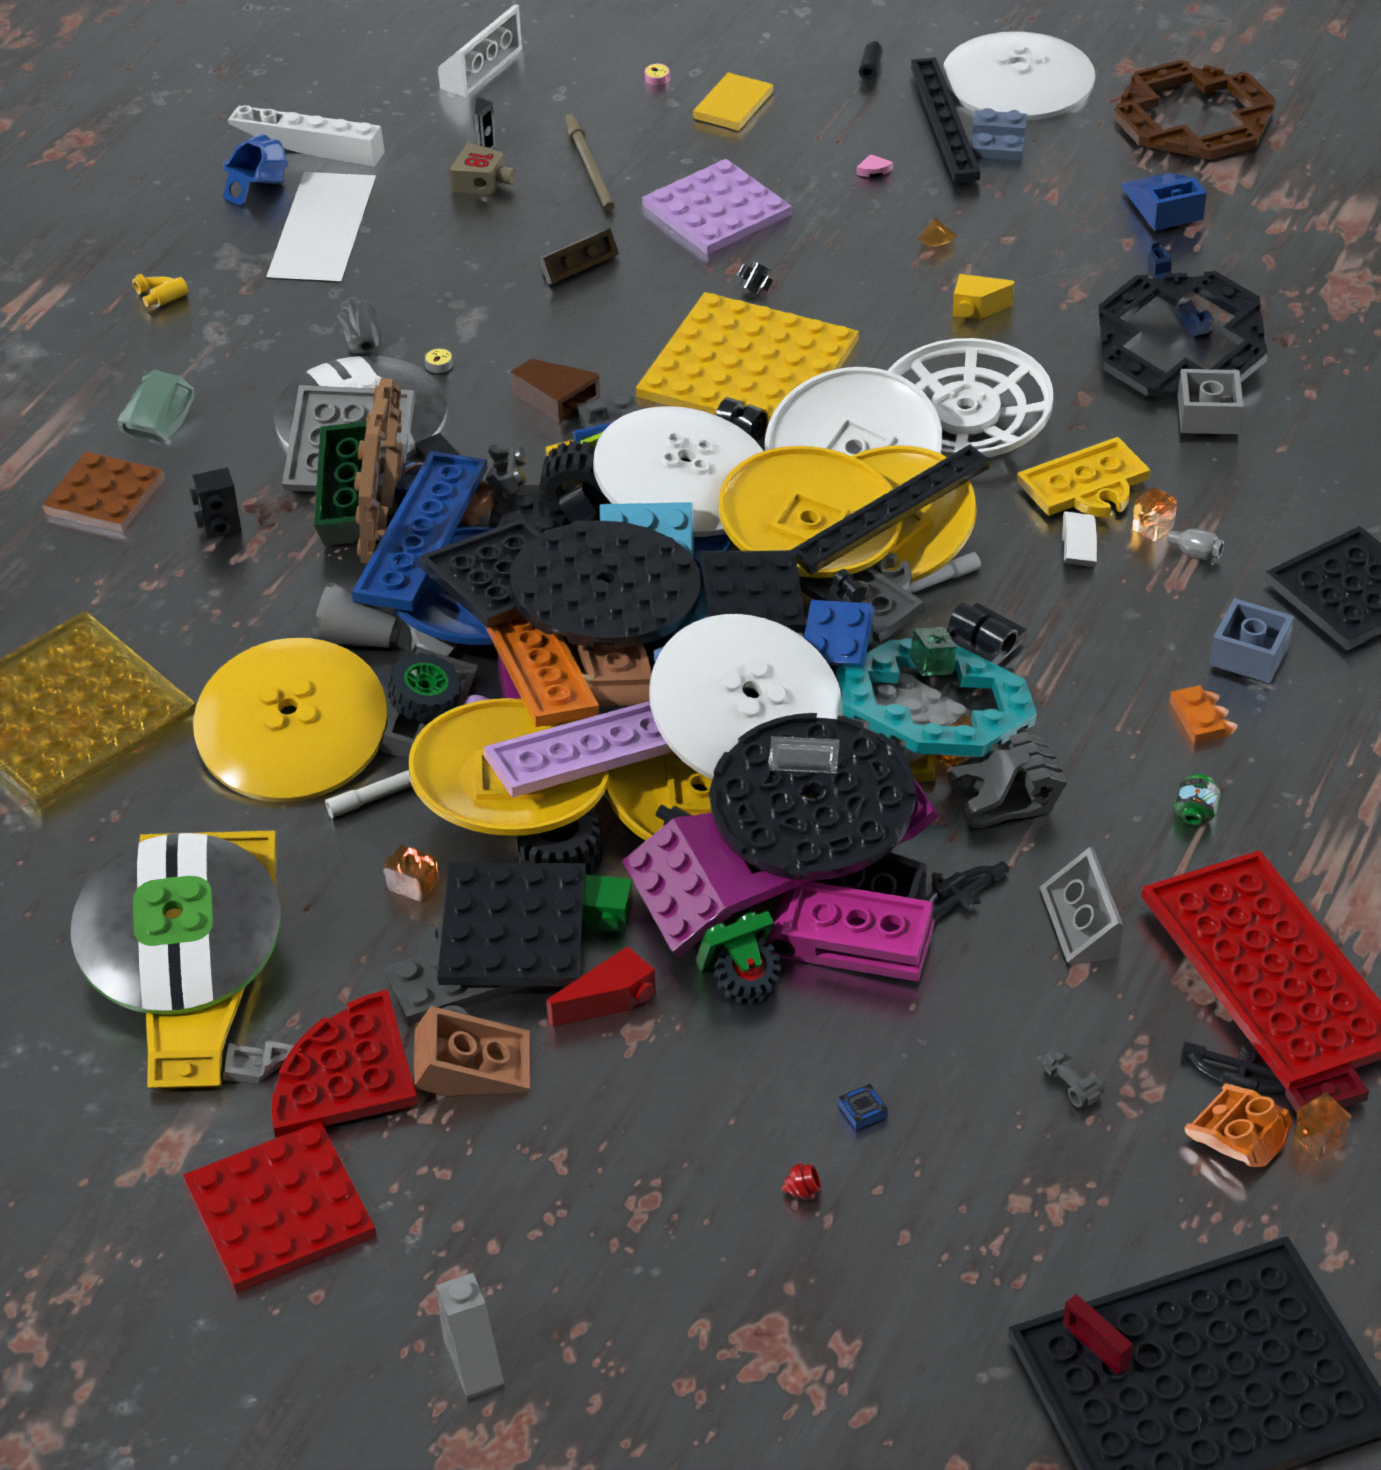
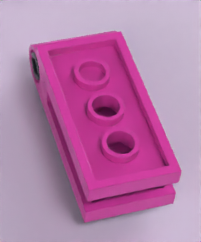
M807 882L781 894L773 919L774 924L765 946L767 948L771 944L775 948L773 955L778 954L779 958L919 982L934 929V918H931L933 902Z

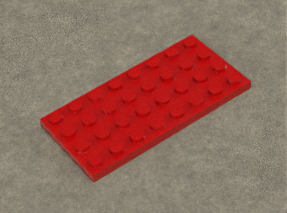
M1260 850L1142 887L1141 897L1287 1092L1290 1088L1352 1065L1355 1069L1381 1060V1000Z

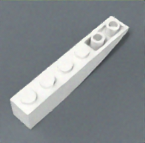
M247 105L238 106L228 119L230 125L253 136L265 134L270 139L279 140L283 148L305 155L375 167L385 153L381 126L371 125L366 122L357 123L344 119L336 120L321 116L302 115L296 112L288 113L273 109L253 108Z

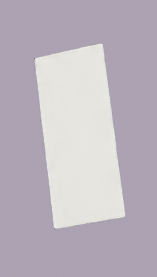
M304 172L266 277L342 281L376 176Z

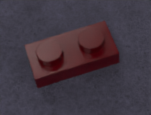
M1349 1065L1290 1088L1288 1092L1287 1090L1285 1091V1095L1300 1119L1305 1121L1367 1101L1369 1090L1353 1066Z

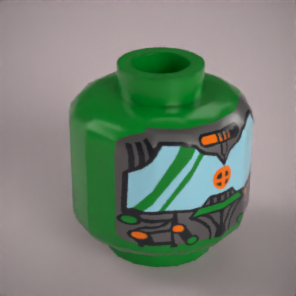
M1193 774L1190 777H1186L1181 780L1173 804L1175 812L1184 822L1190 825L1209 822L1217 813L1221 797L1220 788L1211 777L1204 774Z

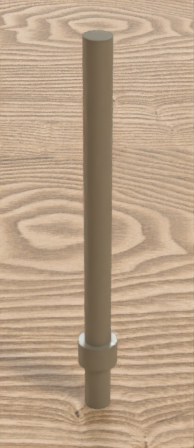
M569 114L565 117V121L568 125L570 139L576 143L604 209L611 211L615 205L586 143L583 127L577 123L573 114Z

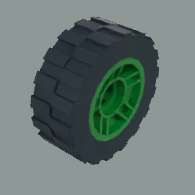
M425 653L409 654L407 657L399 659L398 663L393 666L387 696L390 698V704L397 709L396 711L399 714L405 715L410 720L414 719L424 723V721L431 722L441 714L454 709V707L456 708L461 689L460 675L456 672V668L452 664L450 665L444 658L441 659L436 657L437 655H427Z

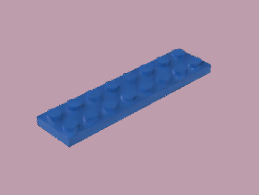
M429 452L352 591L353 602L398 610H414L431 578L419 567V556L448 545L488 469L487 459Z

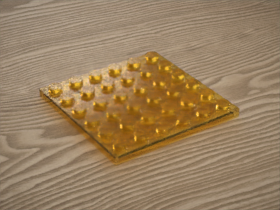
M84 610L0 658V775L36 808H40L194 715L196 703Z

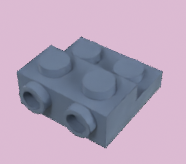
M991 108L975 110L971 148L974 156L978 158L1022 161L1027 114L1020 113L1017 110H1010L1009 112H997Z

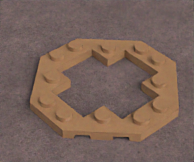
M381 378L379 386L376 385L374 389L373 408L366 418L365 441H360L358 447V459L362 460V469L355 476V491H359L356 524L360 525L357 557H361V563L366 565L388 528V519H393L396 514L395 487L397 481L400 480L402 442H396L397 432L401 433L402 410H400L401 386L393 379ZM383 441V446L386 447L387 450L386 455H382L380 459L381 444ZM380 463V473H384L383 485H378L377 488Z

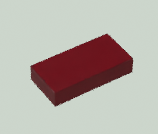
M1077 1294L1066 1301L1063 1326L1116 1374L1120 1375L1129 1368L1133 1344Z

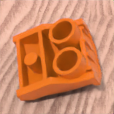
M1225 1083L1220 1094L1191 1124L1188 1123L1184 1130L1186 1135L1193 1140L1204 1143L1222 1154L1243 1161L1249 1167H1265L1286 1144L1292 1119L1289 1110L1275 1105L1273 1099L1261 1096L1256 1091Z

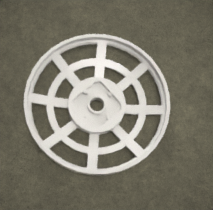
M976 338L938 341L909 352L888 369V371L900 376L912 369L921 379L916 386L922 391L928 387L934 392L931 402L939 416L942 430L957 435L956 442L942 439V446L954 448V450L942 448L941 454L946 457L969 444L974 448H981L1000 441L1004 442V444L977 450L987 458L1010 452L1033 439L1045 427L1051 416L1053 386L1049 375L1030 355L1004 343ZM966 353L965 367L947 368L931 374L922 364L926 360L939 356ZM977 354L999 357L1019 367L1007 377L994 370L976 367ZM1029 373L1040 386L1044 401L1027 405L1025 395L1017 383ZM964 376L963 381L952 382L944 386L938 382L951 377ZM975 376L990 379L999 384L991 388L986 384L976 382ZM1009 390L1015 397L1018 406L1001 407L1000 396ZM1043 411L1041 419L1033 428L1020 437L1012 435L1021 426L1026 414ZM1016 416L1014 422L1005 431L994 426L999 417ZM985 432L992 436V438L983 441L968 442L969 435Z

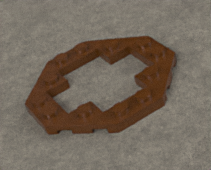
M1177 60L1135 71L1130 85H1127L1120 103L1114 109L1113 118L1138 145L1211 160L1256 148L1273 114L1276 99L1249 73L1239 72L1238 74L1231 75L1224 73V68L1204 65L1203 69L1192 67L1188 61ZM1187 82H1192L1203 94L1214 93L1215 91L1227 88L1246 107L1231 112L1230 121L1236 126L1235 128L1198 137L1186 124L1162 130L1145 111L1159 106L1160 97L1155 93L1156 91L1179 86Z

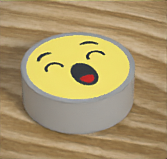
M435 348L428 351L424 356L425 367L432 373H445L453 367V355L447 349Z

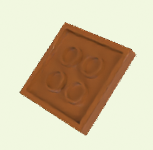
M85 451L42 504L44 514L124 533L164 481V471Z

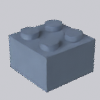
M1234 598L1213 637L1209 665L1271 683L1290 645L1295 616Z

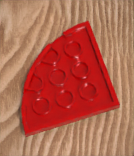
M388 989L368 994L347 1003V1009L337 1013L330 1019L323 1017L297 1041L279 1070V1080L275 1093L272 1094L271 1116L275 1137H280L320 1122L323 1126H328L418 1105L416 1091Z

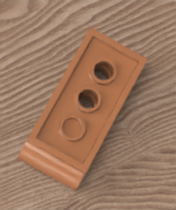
M594 642V647L568 643L570 652L582 674L594 675V678L590 679V684L593 685L590 689L599 707L636 705L650 701L649 685L652 670L644 644L614 648L613 643Z

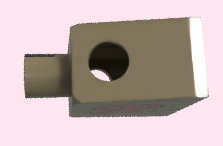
M467 142L449 169L451 192L483 195L494 194L500 183H514L516 170L505 167V158L502 152Z

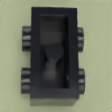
M228 467L192 475L194 487L189 488L193 506L198 505V510L193 511L197 528H203L206 539L241 532L235 487Z

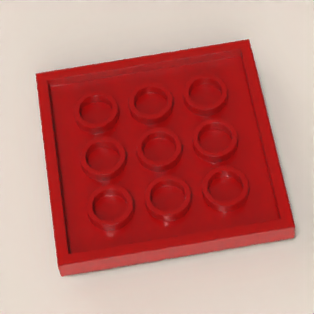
M321 1122L303 1127L183 1174L187 1190L235 1293L377 1236L375 1226Z

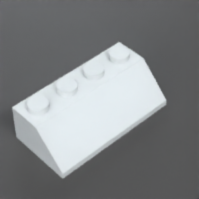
M514 4L438 67L440 89L466 97L522 50L519 5Z

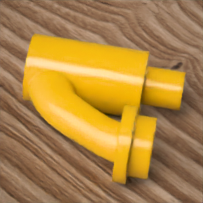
M138 274L136 278L132 279L133 287L138 294L149 293V288H152L150 289V294L142 298L146 307L154 304L160 307L189 293L187 284L182 277L175 279L171 277L145 278L142 274Z

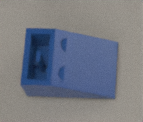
M1165 173L1121 183V188L1154 230H1162L1172 226L1204 220L1207 192L1196 178Z

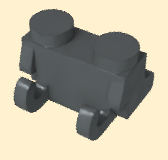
M498 445L489 446L488 453L494 460L493 468H490L489 473L486 474V481L500 501L509 503L513 495L516 494V491L520 489V486L526 483V476L522 466L528 463L527 455L522 447L516 449L515 446L507 449H500Z

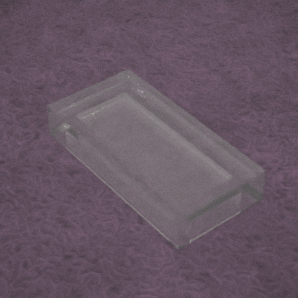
M772 736L769 770L837 773L840 739Z

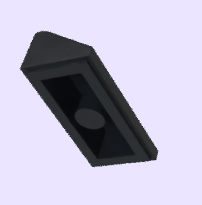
M478 97L476 98L475 105L477 145L494 149L496 147L493 102Z

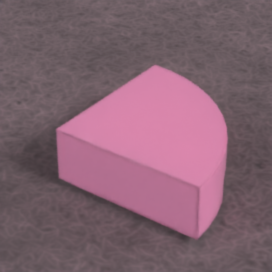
M870 154L857 166V175L870 177V174L882 172V175L888 174L893 170V162Z

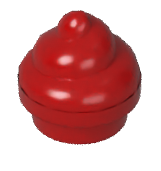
M799 1163L790 1169L789 1176L784 1180L782 1191L803 1200L813 1199L816 1193L822 1191L820 1177L815 1166L812 1163L807 1165Z

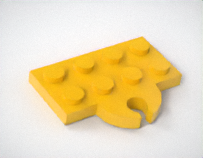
M1119 437L1017 473V483L1047 516L1075 507L1084 514L1108 517L1110 516L1111 506L1109 503L1104 502V500L1114 502L1116 510L1122 512L1129 503L1130 486L1150 479V469Z

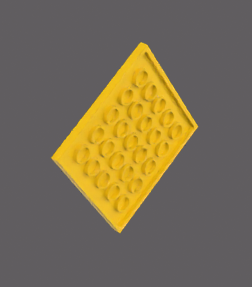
M704 292L635 388L636 397L668 406L696 409L713 415L716 414L722 400L726 397H731L744 402L746 406L750 404L765 409L768 414L766 431L774 411L793 389L812 377L841 368L859 340V331L845 326L822 322L818 319H810L793 313L770 309L766 306H758L743 302L742 300Z

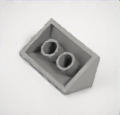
M1089 847L1040 886L1066 961L1070 965L1119 958L1123 924L1095 851Z

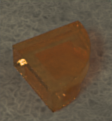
M935 217L918 239L930 246H940L949 243L957 235Z

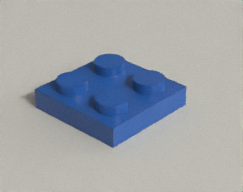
M811 600L804 639L818 650L829 666L864 668L875 607L871 603Z

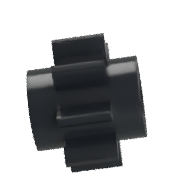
M752 261L750 266L743 264L737 276L743 279L740 286L757 295L761 289L768 291L773 282V279L768 277L771 270L755 261Z

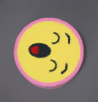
M651 64L644 70L645 81L651 85L665 84L670 79V70L664 64Z

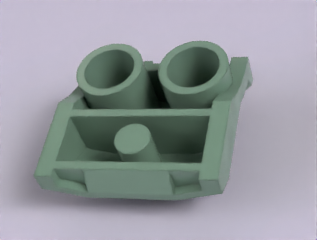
M153 370L145 374L127 406L120 413L117 421L118 427L137 429L163 436V439L169 440L182 425L185 416L189 412V407L195 399L194 388L178 375L159 370Z

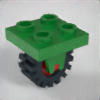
M766 911L758 915L756 912H751L740 917L734 924L725 926V924L715 925L708 929L703 937L695 960L701 973L716 968L714 976L715 979H719L718 988L720 990L726 989L724 995L727 998H730L732 994L735 995V1002L741 1003L742 998H746V1004H752L755 998H757L758 1002L763 1000L766 994L769 995L772 992L779 977L781 965H778L779 955H773L775 948L771 944L767 948L765 947L766 940L774 924L769 912Z

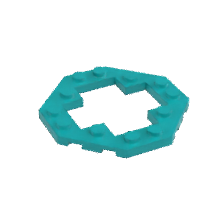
M910 638L889 640L866 653L864 668L839 667L836 669L835 677L842 695L843 715L848 718L863 719L869 722V729L878 734L883 733L889 739L894 736L906 742L905 748L916 754L982 757L990 752L992 745L996 743L1002 745L1009 741V736L1017 734V730L1020 728L1028 729L1035 725L1037 712L1026 679L954 643H948L943 640H934L932 642L916 641ZM898 667L956 670L961 687L992 689L999 711L995 709L973 710L971 719L973 727L968 725H959L957 727L940 726L934 723L916 725L913 724L909 707H903L899 704H889L888 706L876 705L871 682L898 684L900 674Z

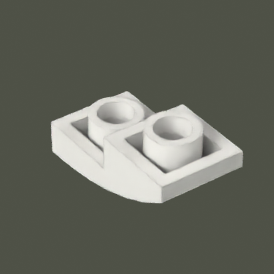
M1064 512L1062 541H1065L1064 563L1094 567L1097 562V534L1094 515Z

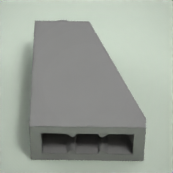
M471 1273L436 1285L443 1340L467 1400L505 1388L486 1303L474 1274Z

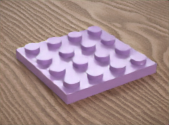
M728 159L719 161L642 197L643 207L707 255L792 215V206Z

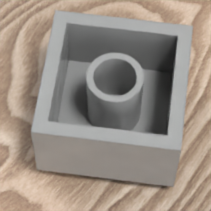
M1181 369L1178 389L1181 433L1240 434L1243 414L1240 370Z

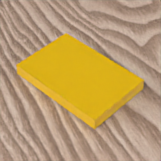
M728 72L693 110V118L739 131L773 93V84Z

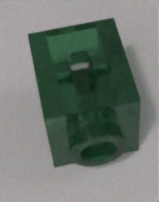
M944 627L915 628L909 656L921 675L952 674L957 646Z

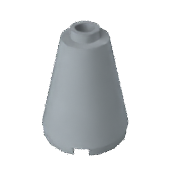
M329 582L328 586L324 589L315 616L317 617V624L320 626L319 628L313 627L311 638L337 645L389 648L391 642L397 643L402 626L397 624V617L377 606L353 602L350 591Z

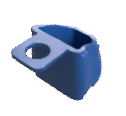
M259 134L243 143H239L235 147L231 157L223 164V169L228 172L223 193L225 200L237 205H243L246 201L250 182L265 184H283L285 182L284 171L288 166V161L283 145L279 140L270 139L265 134ZM234 182H238L242 187L241 195L237 198L231 194V186Z

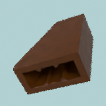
M529 359L510 371L512 394L557 423H561L577 413V403L591 402L600 398L599 374L596 372L536 359Z

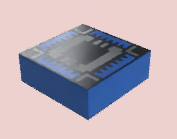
M871 1084L838 1097L839 1107L855 1130L888 1117V1108Z

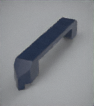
M1156 241L1152 244L1149 252V273L1153 278H1164V274L1172 273V258L1165 248L1160 247L1161 243ZM1191 299L1179 309L1173 306L1193 337L1212 333L1214 318L1208 310L1199 312Z

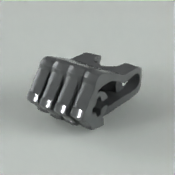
M1028 732L1009 736L1012 743L1009 745L1008 750H992L982 757L970 758L950 769L948 783L957 794L967 795L979 792L978 796L969 800L965 806V818L973 828H986L1008 819L1045 815L1054 808L1057 799L1067 785V779L1062 773V764L1056 760L1055 751L1049 747L1044 737L1029 734Z

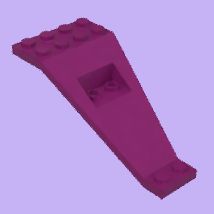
M915 778V809L908 830L898 844L916 837L940 817ZM711 813L673 818L622 860L671 951L678 957L698 943L708 929L721 924L733 913L812 881L774 875L760 870L741 859L722 840L714 825Z

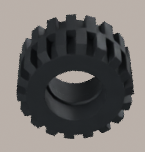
M570 441L569 445L562 443L558 445L557 449L553 448L550 450L543 463L539 484L540 498L559 502V498L581 484L570 480H581L590 483L604 502L611 504L603 494L595 478L593 458L596 445L592 447L589 445V442L583 441L582 444H577L576 441Z
M591 809L582 817L563 827L537 834L516 835L518 862L586 863V874L592 875L595 872V866H599L601 856L598 818L595 817Z

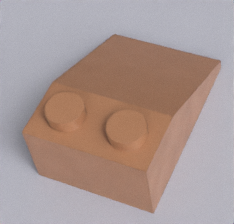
M430 1006L415 1028L414 1088L445 1096L527 1093L530 1089V1031Z

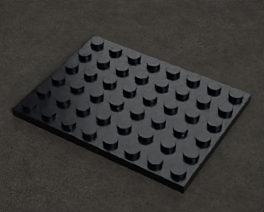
M1288 1236L1087 1301L1088 1305L1133 1344L1130 1367L1120 1375L1116 1374L1063 1326L1064 1309L1009 1327L1008 1336L1078 1470H1285L1381 1436V1386Z

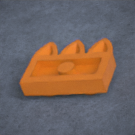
M1201 685L1171 691L1169 700L1194 744L1227 737L1237 729V724L1234 722L1222 720L1227 716L1229 710L1222 706L1214 705L1220 699V695L1209 690H1203Z

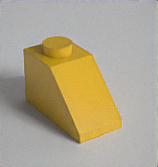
M959 274L953 296V316L980 320L1012 307L1014 281Z

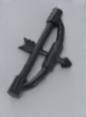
M1001 861L995 866H978L961 873L956 872L947 879H944V874L932 873L933 882H939V884L932 888V892L924 900L934 902L950 892L955 895L934 908L931 918H934V921H936L937 916L959 902L968 910H971L972 904H980V900L974 897L972 893L987 883H994L1009 873L1008 865ZM986 874L963 890L957 889L965 883V880Z
M1184 1042L1181 1055L1190 1057L1199 1070L1220 1081L1221 1084L1226 1083L1264 1093H1282L1286 1091L1282 1084L1260 1083L1258 1079L1246 1076V1072L1250 1071L1278 1079L1269 1067L1254 1063L1257 1050L1249 1052L1242 1046L1239 1059L1208 1051L1204 1046ZM1203 1058L1240 1068L1239 1074L1226 1070L1223 1072L1203 1062Z

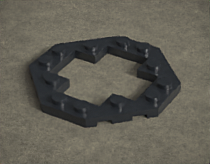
M1206 271L1203 276L1189 277L1187 273L1164 274V278H1149L1148 275H1135L1099 304L1098 314L1103 369L1146 396L1178 395L1181 369L1204 368L1185 357L1166 373L1128 349L1141 340L1142 331L1126 322V320L1156 296L1179 309L1198 294L1235 316L1223 326L1222 335L1237 343L1238 346L1209 370H1240V379L1243 382L1267 362V347L1265 345V332L1260 310V296L1217 271Z

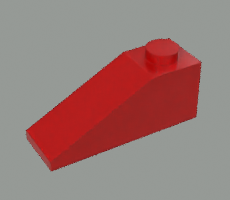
M625 947L578 978V980H575L546 1000L548 1023L552 1026H558L631 1010L638 1004L648 1001L656 993L655 969L630 947Z

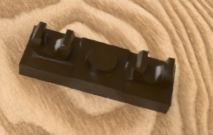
M611 228L601 230L540 257L539 267L542 275H545L547 283L553 284L618 255L619 251Z

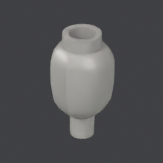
M1191 528L1182 533L1170 530L1168 533L1167 542L1178 544L1181 551L1192 558L1209 561L1213 557L1220 558L1223 553L1224 541L1219 540L1217 535L1212 532Z

